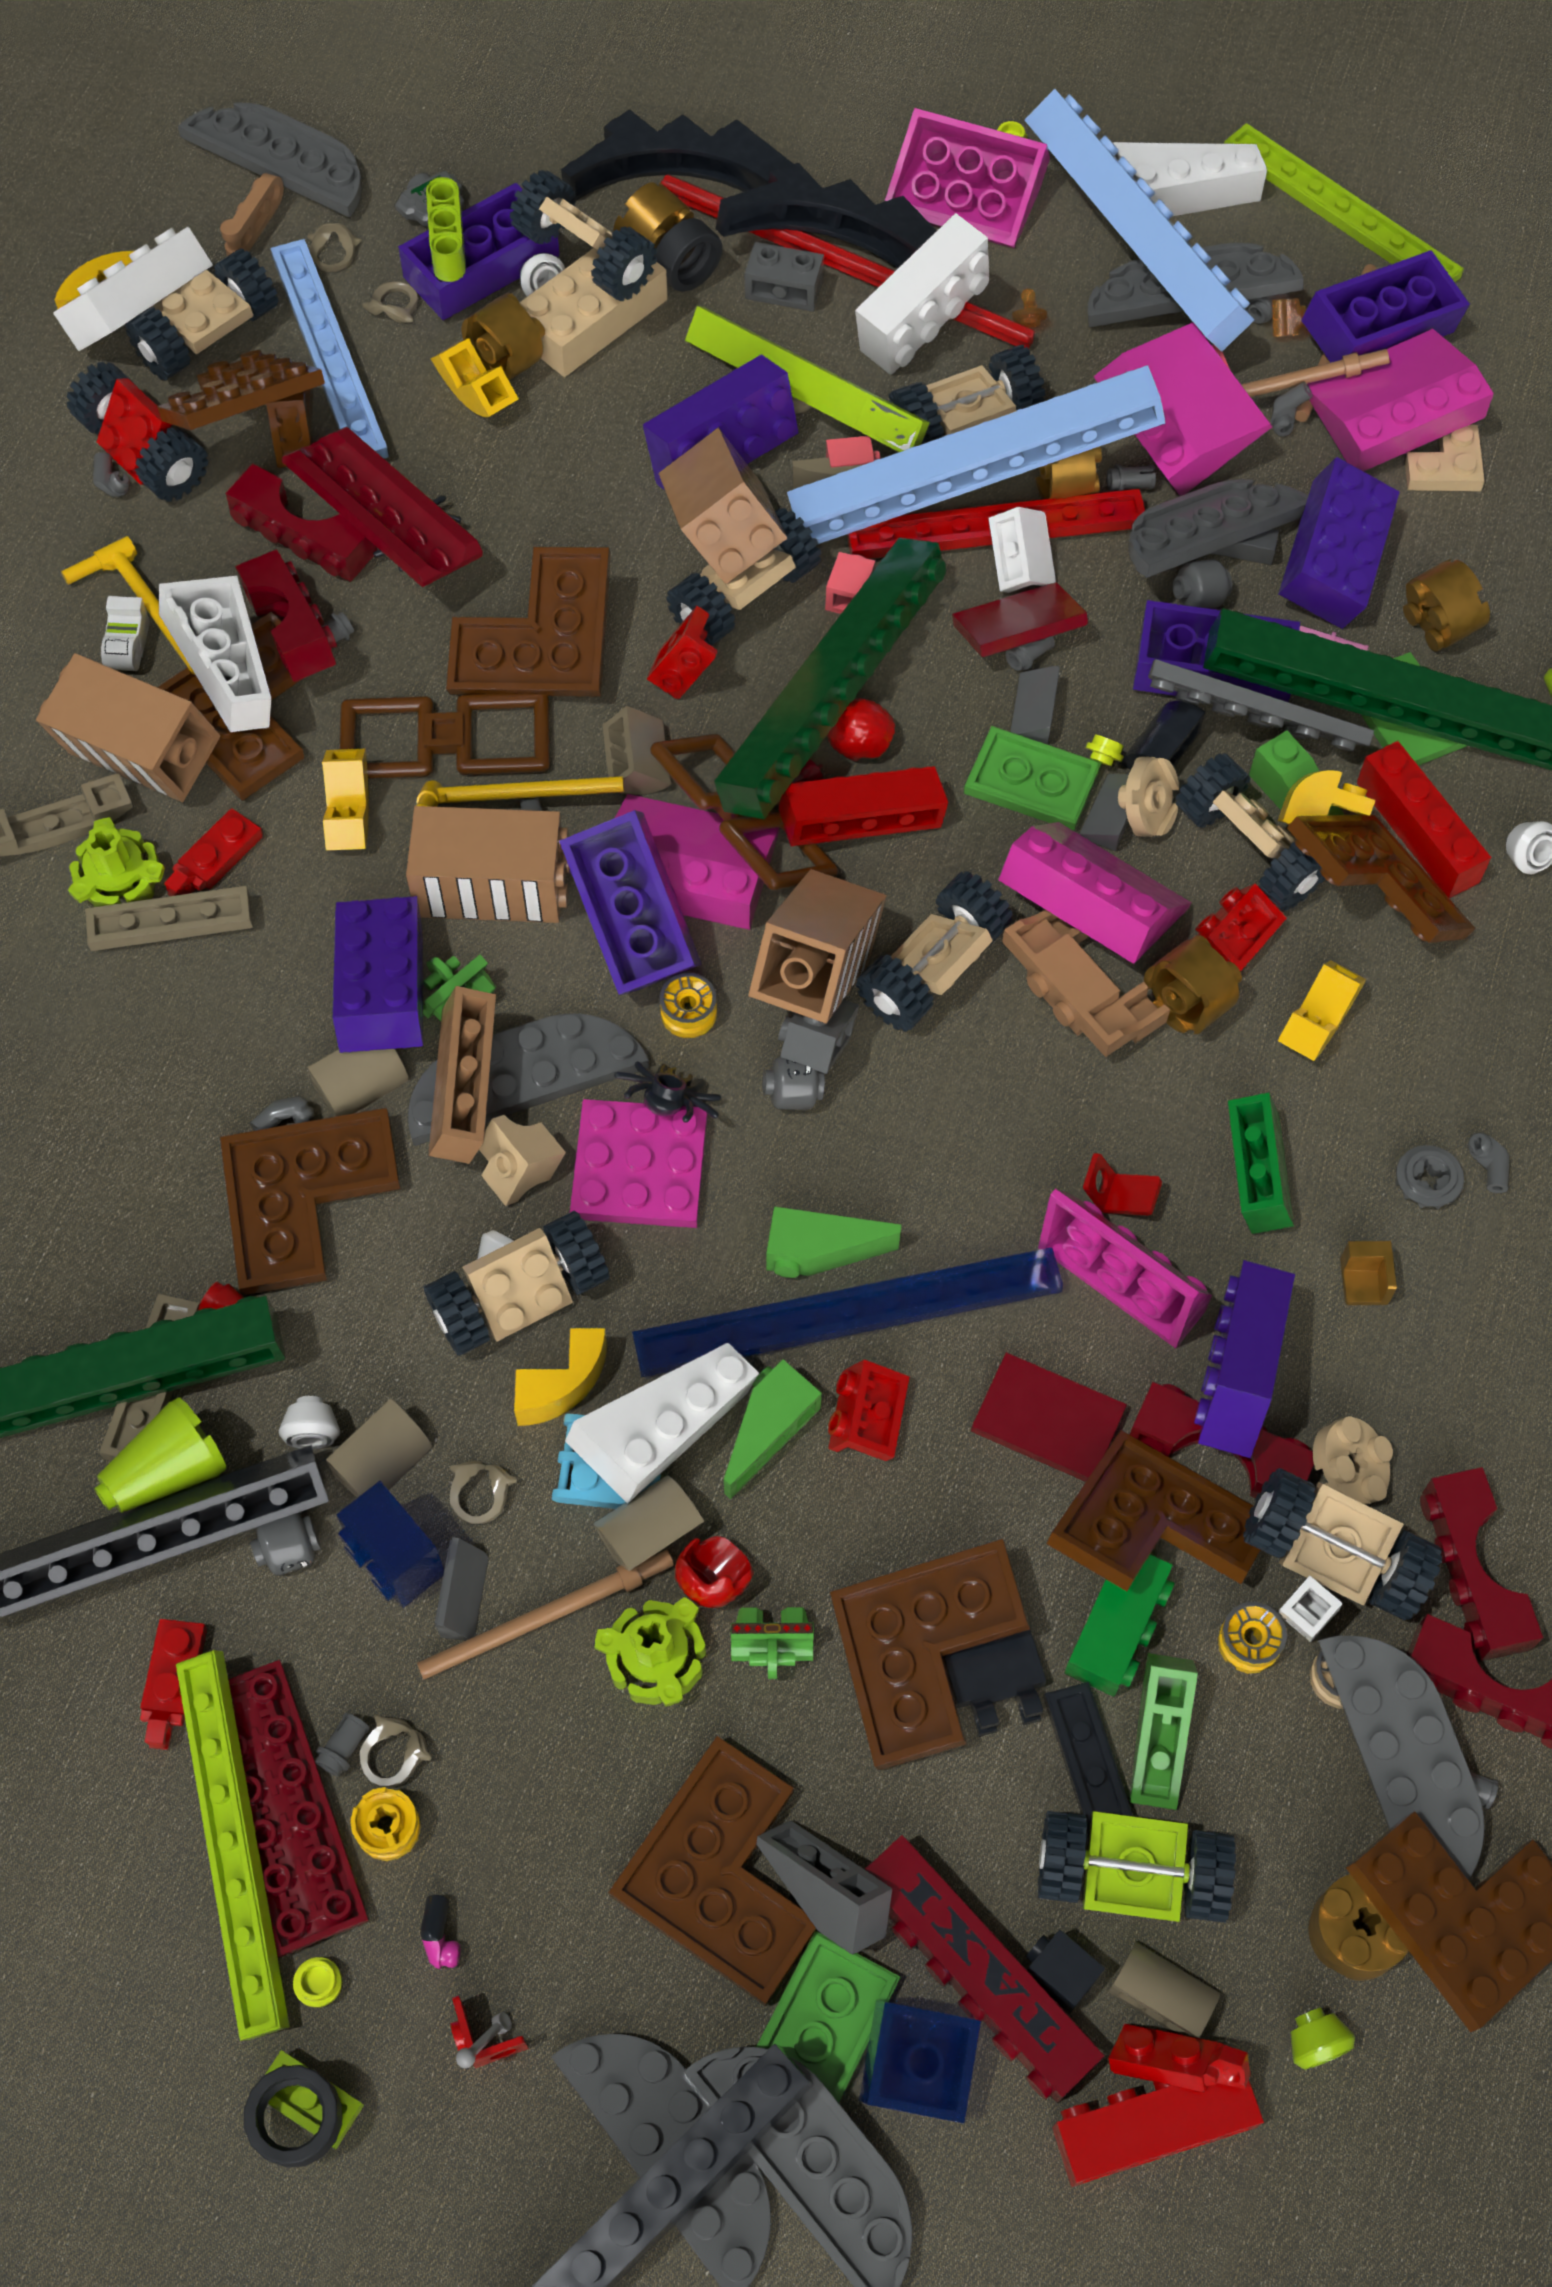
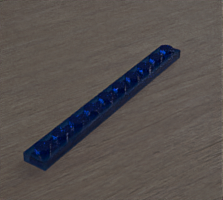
M1050 1247L633 1331L632 1335L642 1378L671 1372L726 1343H729L742 1357L1061 1293L1063 1282L1053 1248Z

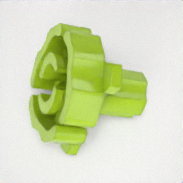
M110 817L94 821V827L89 831L88 839L76 848L75 852L79 861H73L69 866L73 883L68 888V891L79 903L89 900L94 907L121 904L119 897L124 896L127 903L149 900L154 896L155 884L161 881L165 867L159 862L154 845L150 842L144 843L140 832L122 828L116 829ZM146 852L148 860H143L142 853ZM135 881L139 882L138 886L134 889L133 883ZM103 891L108 896H103L99 893Z
M683 1597L672 1605L670 1603L648 1600L643 1605L644 1615L639 1617L635 1609L627 1608L615 1621L612 1628L597 1630L594 1648L606 1654V1662L616 1688L624 1689L627 1687L626 1679L619 1670L620 1656L624 1667L633 1677L643 1682L657 1683V1686L653 1688H642L630 1683L628 1691L633 1702L657 1705L663 1702L665 1707L683 1701V1695L688 1693L698 1680L701 1679L703 1671L699 1660L705 1657L706 1647L699 1627L694 1622L699 1608L692 1601ZM687 1635L694 1643L696 1659L692 1661L688 1672L676 1679L675 1675L684 1667L688 1657ZM645 1640L648 1642H652L653 1640L659 1642H653L650 1648L645 1647Z

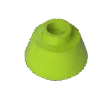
M1320 2007L1295 2018L1298 2028L1290 2032L1294 2064L1300 2068L1307 2070L1317 2067L1354 2049V2033L1335 2013L1325 2016Z

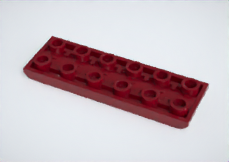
M343 427L322 437L312 445L302 447L282 457L283 464L422 588L479 559L483 555L478 541L348 427Z
M279 1659L228 1679L277 1958L369 1921L289 1681Z

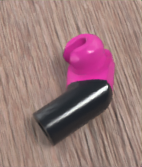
M430 1895L426 1898L420 1936L429 1963L438 1969H441L442 1966L454 1968L459 1964L461 1949L457 1941H445L444 1929L450 1901L441 1895Z

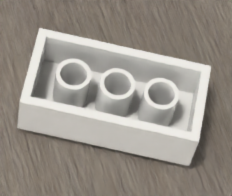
M955 213L855 310L860 351L890 375L900 366L905 367L909 364L915 352L925 342H931L937 336L940 327L950 318L954 319L962 311L964 304L974 294L979 295L988 285V237Z

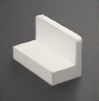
M1016 507L989 518L1001 592L1010 593L1033 584L1045 586L1056 582L1044 512Z

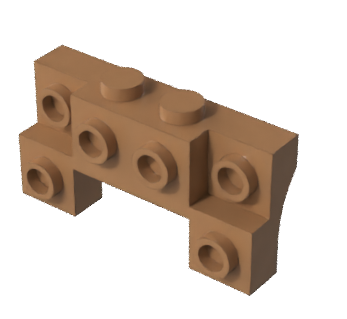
M1046 909L1034 916L1020 919L1006 928L1002 942L1028 970L1026 979L1031 991L1037 997H1043L1050 1004L1055 1017L1063 1026H1069L1077 1036L1084 1033L1105 1057L1131 1040L1136 1044L1167 1022L1170 1009L1165 1004L1157 1008L1147 997L1149 987L1145 982H1142L1119 998V988L1078 945L1089 936Z

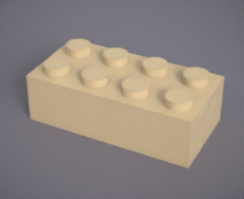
M593 248L522 300L520 305L530 317H536L542 323L545 330V336L541 338L543 345L541 359L565 378L667 301L666 269L657 262L651 265L654 269L653 274L647 275L646 279L648 282L645 286L641 284V291L637 295L633 293L630 300L619 301L596 286L592 281L594 277L591 276V270L596 268L592 263L594 259L600 256L597 254L598 250Z

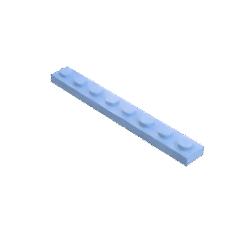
M305 239L270 248L273 261L315 368L322 370L325 381L322 387L338 428L348 427L381 457H389L386 443Z

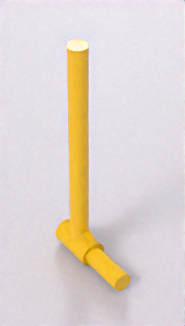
M128 536L93 552V556L61 571L64 580L69 585L100 569L103 571L118 569L135 595L143 599L148 613L191 673L195 675L159 615L158 599L131 563L137 555V551Z
M623 776L455 787H442L439 782L431 780L423 785L417 797L416 806L437 807L440 803L624 792Z

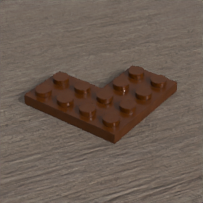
M261 350L249 351L240 355V361L231 364L228 361H221L208 365L207 372L197 375L200 388L203 391L192 395L190 392L173 394L168 397V403L157 407L162 421L193 430L323 385L325 381L322 370L308 366L306 362H293L291 358H277L276 354H262Z
M533 547L528 618L452 617L446 684L449 695L537 694L545 696L601 697L611 563L609 547Z
M272 612L251 625L271 700L302 680L293 682L280 659L271 630L280 624L281 621ZM188 667L157 687L191 701L220 734L221 737L206 764L241 801L305 758L302 748L271 716L268 728L230 732L197 676L192 674Z
M1375 815L1297 816L1288 825L1287 829L1296 838L1294 840L1296 846L1304 854L1315 859L1322 867L1320 869L1322 876L1328 882L1336 886L1377 884L1386 894L1384 899L1388 905L1405 915L1412 923L1410 925L1412 932L1421 940L1429 943L1463 940L1475 929L1472 923Z
M387 1108L220 1137L238 1286L241 1295L326 1281L327 1275L317 1204L400 1189Z
M1122 1430L1060 1519L1046 1543L1125 1591H1128L1160 1538L1239 1584H1242L1261 1551L1246 1543L1243 1537V1532L1246 1529L1244 1526L1246 1520L1250 1518L1249 1511L1251 1507H1254L1253 1505Z
M1003 1539L830 1592L875 1768L878 1771L967 1744L943 1656L1030 1629L1008 1550Z
M717 1736L608 1893L611 1898L766 2007L817 1930L804 1910L743 1869L757 1848V1836L770 1829L794 1793V1788Z
M1414 1811L1402 1818L1346 1867L1470 2032L1482 2028L1552 1961V1863L1534 1840L1523 1844L1474 1888Z

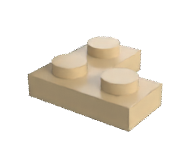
M1468 425L1439 438L1440 452H1407L1405 459L1407 490L1482 491L1485 481L1478 425Z

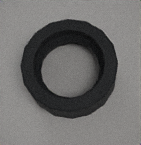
M690 218L674 225L657 246V254L655 255L657 263L666 269L667 283L674 290L680 292L693 290L703 284L719 264L722 255V241L702 220ZM696 246L691 256L684 263L680 264L685 255Z
M301 2065L282 2066L264 2075L251 2089L244 2107V2130L251 2147L267 2161L286 2168L307 2166L322 2158L336 2142L342 2126V2103L335 2087L316 2070ZM299 2085L310 2089L318 2096L322 2106V2122L318 2132L310 2141L299 2147L287 2148L276 2144L269 2137L264 2126V2113L268 2102L276 2092L287 2086Z

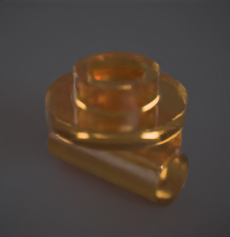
M1027 288L1021 293L1024 309L1012 312V320L1028 328L1038 327L1041 325V320L1048 317V313L1045 309L1036 308L1035 292Z
M1298 298L1272 300L1273 337L1299 335L1301 327H1306L1301 321L1306 312V306L1300 305Z

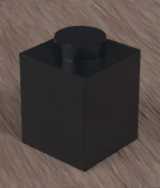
M1060 1929L1051 1940L1043 1934L1026 1956L1032 1962L1027 1972L1050 1997L1069 2013L1074 2010L1105 1970L1100 1963Z

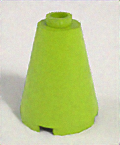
M180 1397L169 1402L97 1475L100 1484L94 1490L108 1511L114 1507L120 1513L129 1511L218 1477L219 1474L227 1469L214 1440L210 1435L206 1437L198 1425L201 1423L200 1419Z

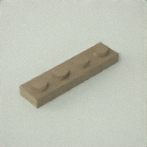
M247 885L85 909L87 943L91 951L253 928Z
M158 1294L146 1328L151 1327L153 1323L160 1320L175 1321L193 1316L198 1311L200 1304ZM173 1391L129 1403L117 1404L99 1452L102 1458L112 1461L169 1403Z

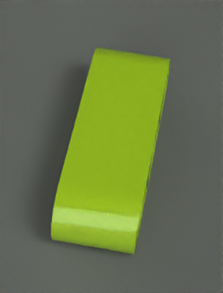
M440 177L430 181L426 188L429 243L435 276L444 282H453L462 278L466 271L462 211L457 183L450 178Z

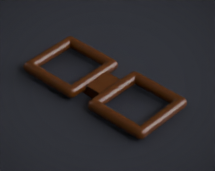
M461 695L456 702V712L433 713V700L428 696L346 699L341 703L340 749H355L356 714L418 712L417 761L367 763L368 779L429 776L433 771V754L456 753V769L462 775L545 772L550 767L549 697L545 695ZM534 708V757L472 759V710Z
M708 734L659 741L652 744L650 748L651 754L696 806L701 810L714 808L724 821L719 826L720 833L769 889L780 890L797 886L810 869L833 877L837 876V866L817 844L798 846L815 866L777 873L743 834L781 827L786 833L779 811L769 813L765 819L724 812L718 793H706L674 756L713 750L726 765L735 752L720 735Z

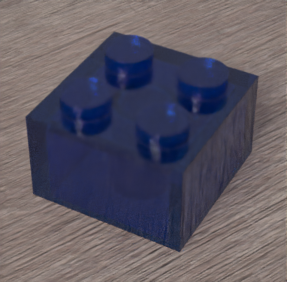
M378 1481L336 1514L342 1530L337 1534L345 1545L343 1547L359 1568L367 1564L365 1569L373 1578L371 1580L372 1584L387 1602L394 1597L400 1606L404 1608L443 1577L444 1568L436 1546L381 1481Z
M876 1999L859 2101L871 2106L964 2124L981 2021Z

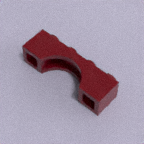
M253 463L225 493L230 515L236 523L243 527H251L272 543L278 542L291 549L301 559L313 561L332 576L338 575L352 582L374 557L373 553L377 551V547L341 514L323 520H305L292 515L286 510L288 500L283 480Z
M276 549L235 566L245 595L256 615L263 616L272 612L274 615L285 617L280 624L271 630V634L280 659L293 682L336 665L331 649L337 647L334 636L328 625L321 627L324 625L321 613L315 603L312 604L305 584L303 582L299 583L298 574L291 561L285 563Z
M1152 1382L1130 1435L1170 1458L1180 1449L1198 1444L1201 1425L1194 1424V1419L1199 1402L1187 1397L1184 1391L1174 1385H1160ZM1263 1425L1251 1458L1233 1454L1241 1462L1247 1473L1250 1496L1256 1498L1257 1494L1262 1492L1264 1482L1269 1481V1476L1276 1469L1282 1468L1307 1481L1314 1465L1313 1451H1310L1305 1443L1294 1438L1283 1439L1269 1433Z
M1483 1467L1431 1478L1422 1492L1423 1495L1420 1497L1421 1509L1425 1519L1432 1521L1437 1535L1435 1537V1545L1439 1546L1442 1550L1440 1554L1442 1556L1441 1563L1447 1564L1451 1576L1449 1581L1450 1594L1455 1605L1462 1608L1466 1620L1464 1630L1471 1633L1472 1649H1476L1480 1662L1532 1650L1543 1639V1635L1528 1594L1508 1590L1494 1582L1483 1570L1477 1557L1476 1536L1478 1530L1489 1521L1497 1510Z
M1427 1614L1417 1626L1407 1655L1425 1671L1437 1691L1453 1698V1703L1457 1707L1473 1713L1484 1712L1497 1718V1723L1503 1728L1519 1733L1526 1731L1541 1738V1743L1552 1749V1679L1540 1687L1527 1690L1513 1689L1499 1684L1490 1678L1478 1664L1473 1653L1470 1632Z

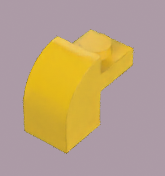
M1333 770L1317 771L1303 776L1290 788L1278 821L1289 825L1297 816L1328 815L1331 805L1363 816H1370L1375 800L1365 797L1366 789L1352 784L1344 783L1342 789L1337 788L1342 772Z

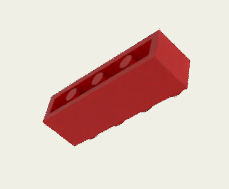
M1396 741L1366 756L1357 780L1358 786L1367 790L1366 796L1375 800L1374 806L1437 886L1450 899L1480 883L1492 857L1401 743Z
M935 766L912 767L906 770L872 772L865 775L837 776L831 779L791 783L781 797L779 813L790 846L792 847L941 828L948 800Z
M1248 2080L1245 2089L1216 2083V2085H1208L1205 2092L1153 2082L1156 2091L1137 2096L1135 2088L1120 2091L1107 2097L1108 2106L1091 2111L1089 2103H1083L1061 2111L1063 2120L1056 2122L1052 2129L1071 2187L1257 2128L1264 2121L1250 2081Z

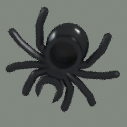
M639 1061L635 1062L634 1066L643 1076L626 1072L614 1073L616 1079L639 1082L629 1087L624 1093L626 1099H629L634 1093L646 1089L644 1092V1103L653 1114L663 1117L676 1114L685 1104L686 1114L683 1116L682 1121L688 1123L694 1115V1104L712 1118L717 1119L719 1117L717 1111L701 1100L720 1101L721 1095L698 1092L705 1085V1080L699 1079L696 1084L691 1086L693 1080L691 1073L687 1078H681L675 1075L676 1067L668 1069L666 1073L667 1065L661 1064L654 1075Z

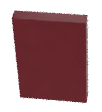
M1057 582L952 614L953 626L981 657L1019 647L1088 624L1087 612Z
M1006 1352L972 1424L971 1432L1086 1482L1107 1452L1127 1404Z

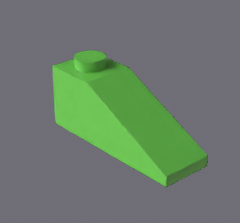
M1285 731L1256 749L1249 776L1281 810L1290 788L1303 776L1320 770L1310 754L1288 731ZM1331 805L1328 815H1344L1341 808Z
M774 1207L766 1253V1270L774 1271L775 1274L785 1278H795L799 1275L811 1276L899 1250L902 1225Z
M784 1359L774 1369L770 1366L766 1367L753 1383L754 1388L724 1477V1494L729 1499H732L821 1409L822 1393Z
M1151 1653L1147 1655L1140 1702L1130 1803L1177 1810L1198 1676L1194 1660Z

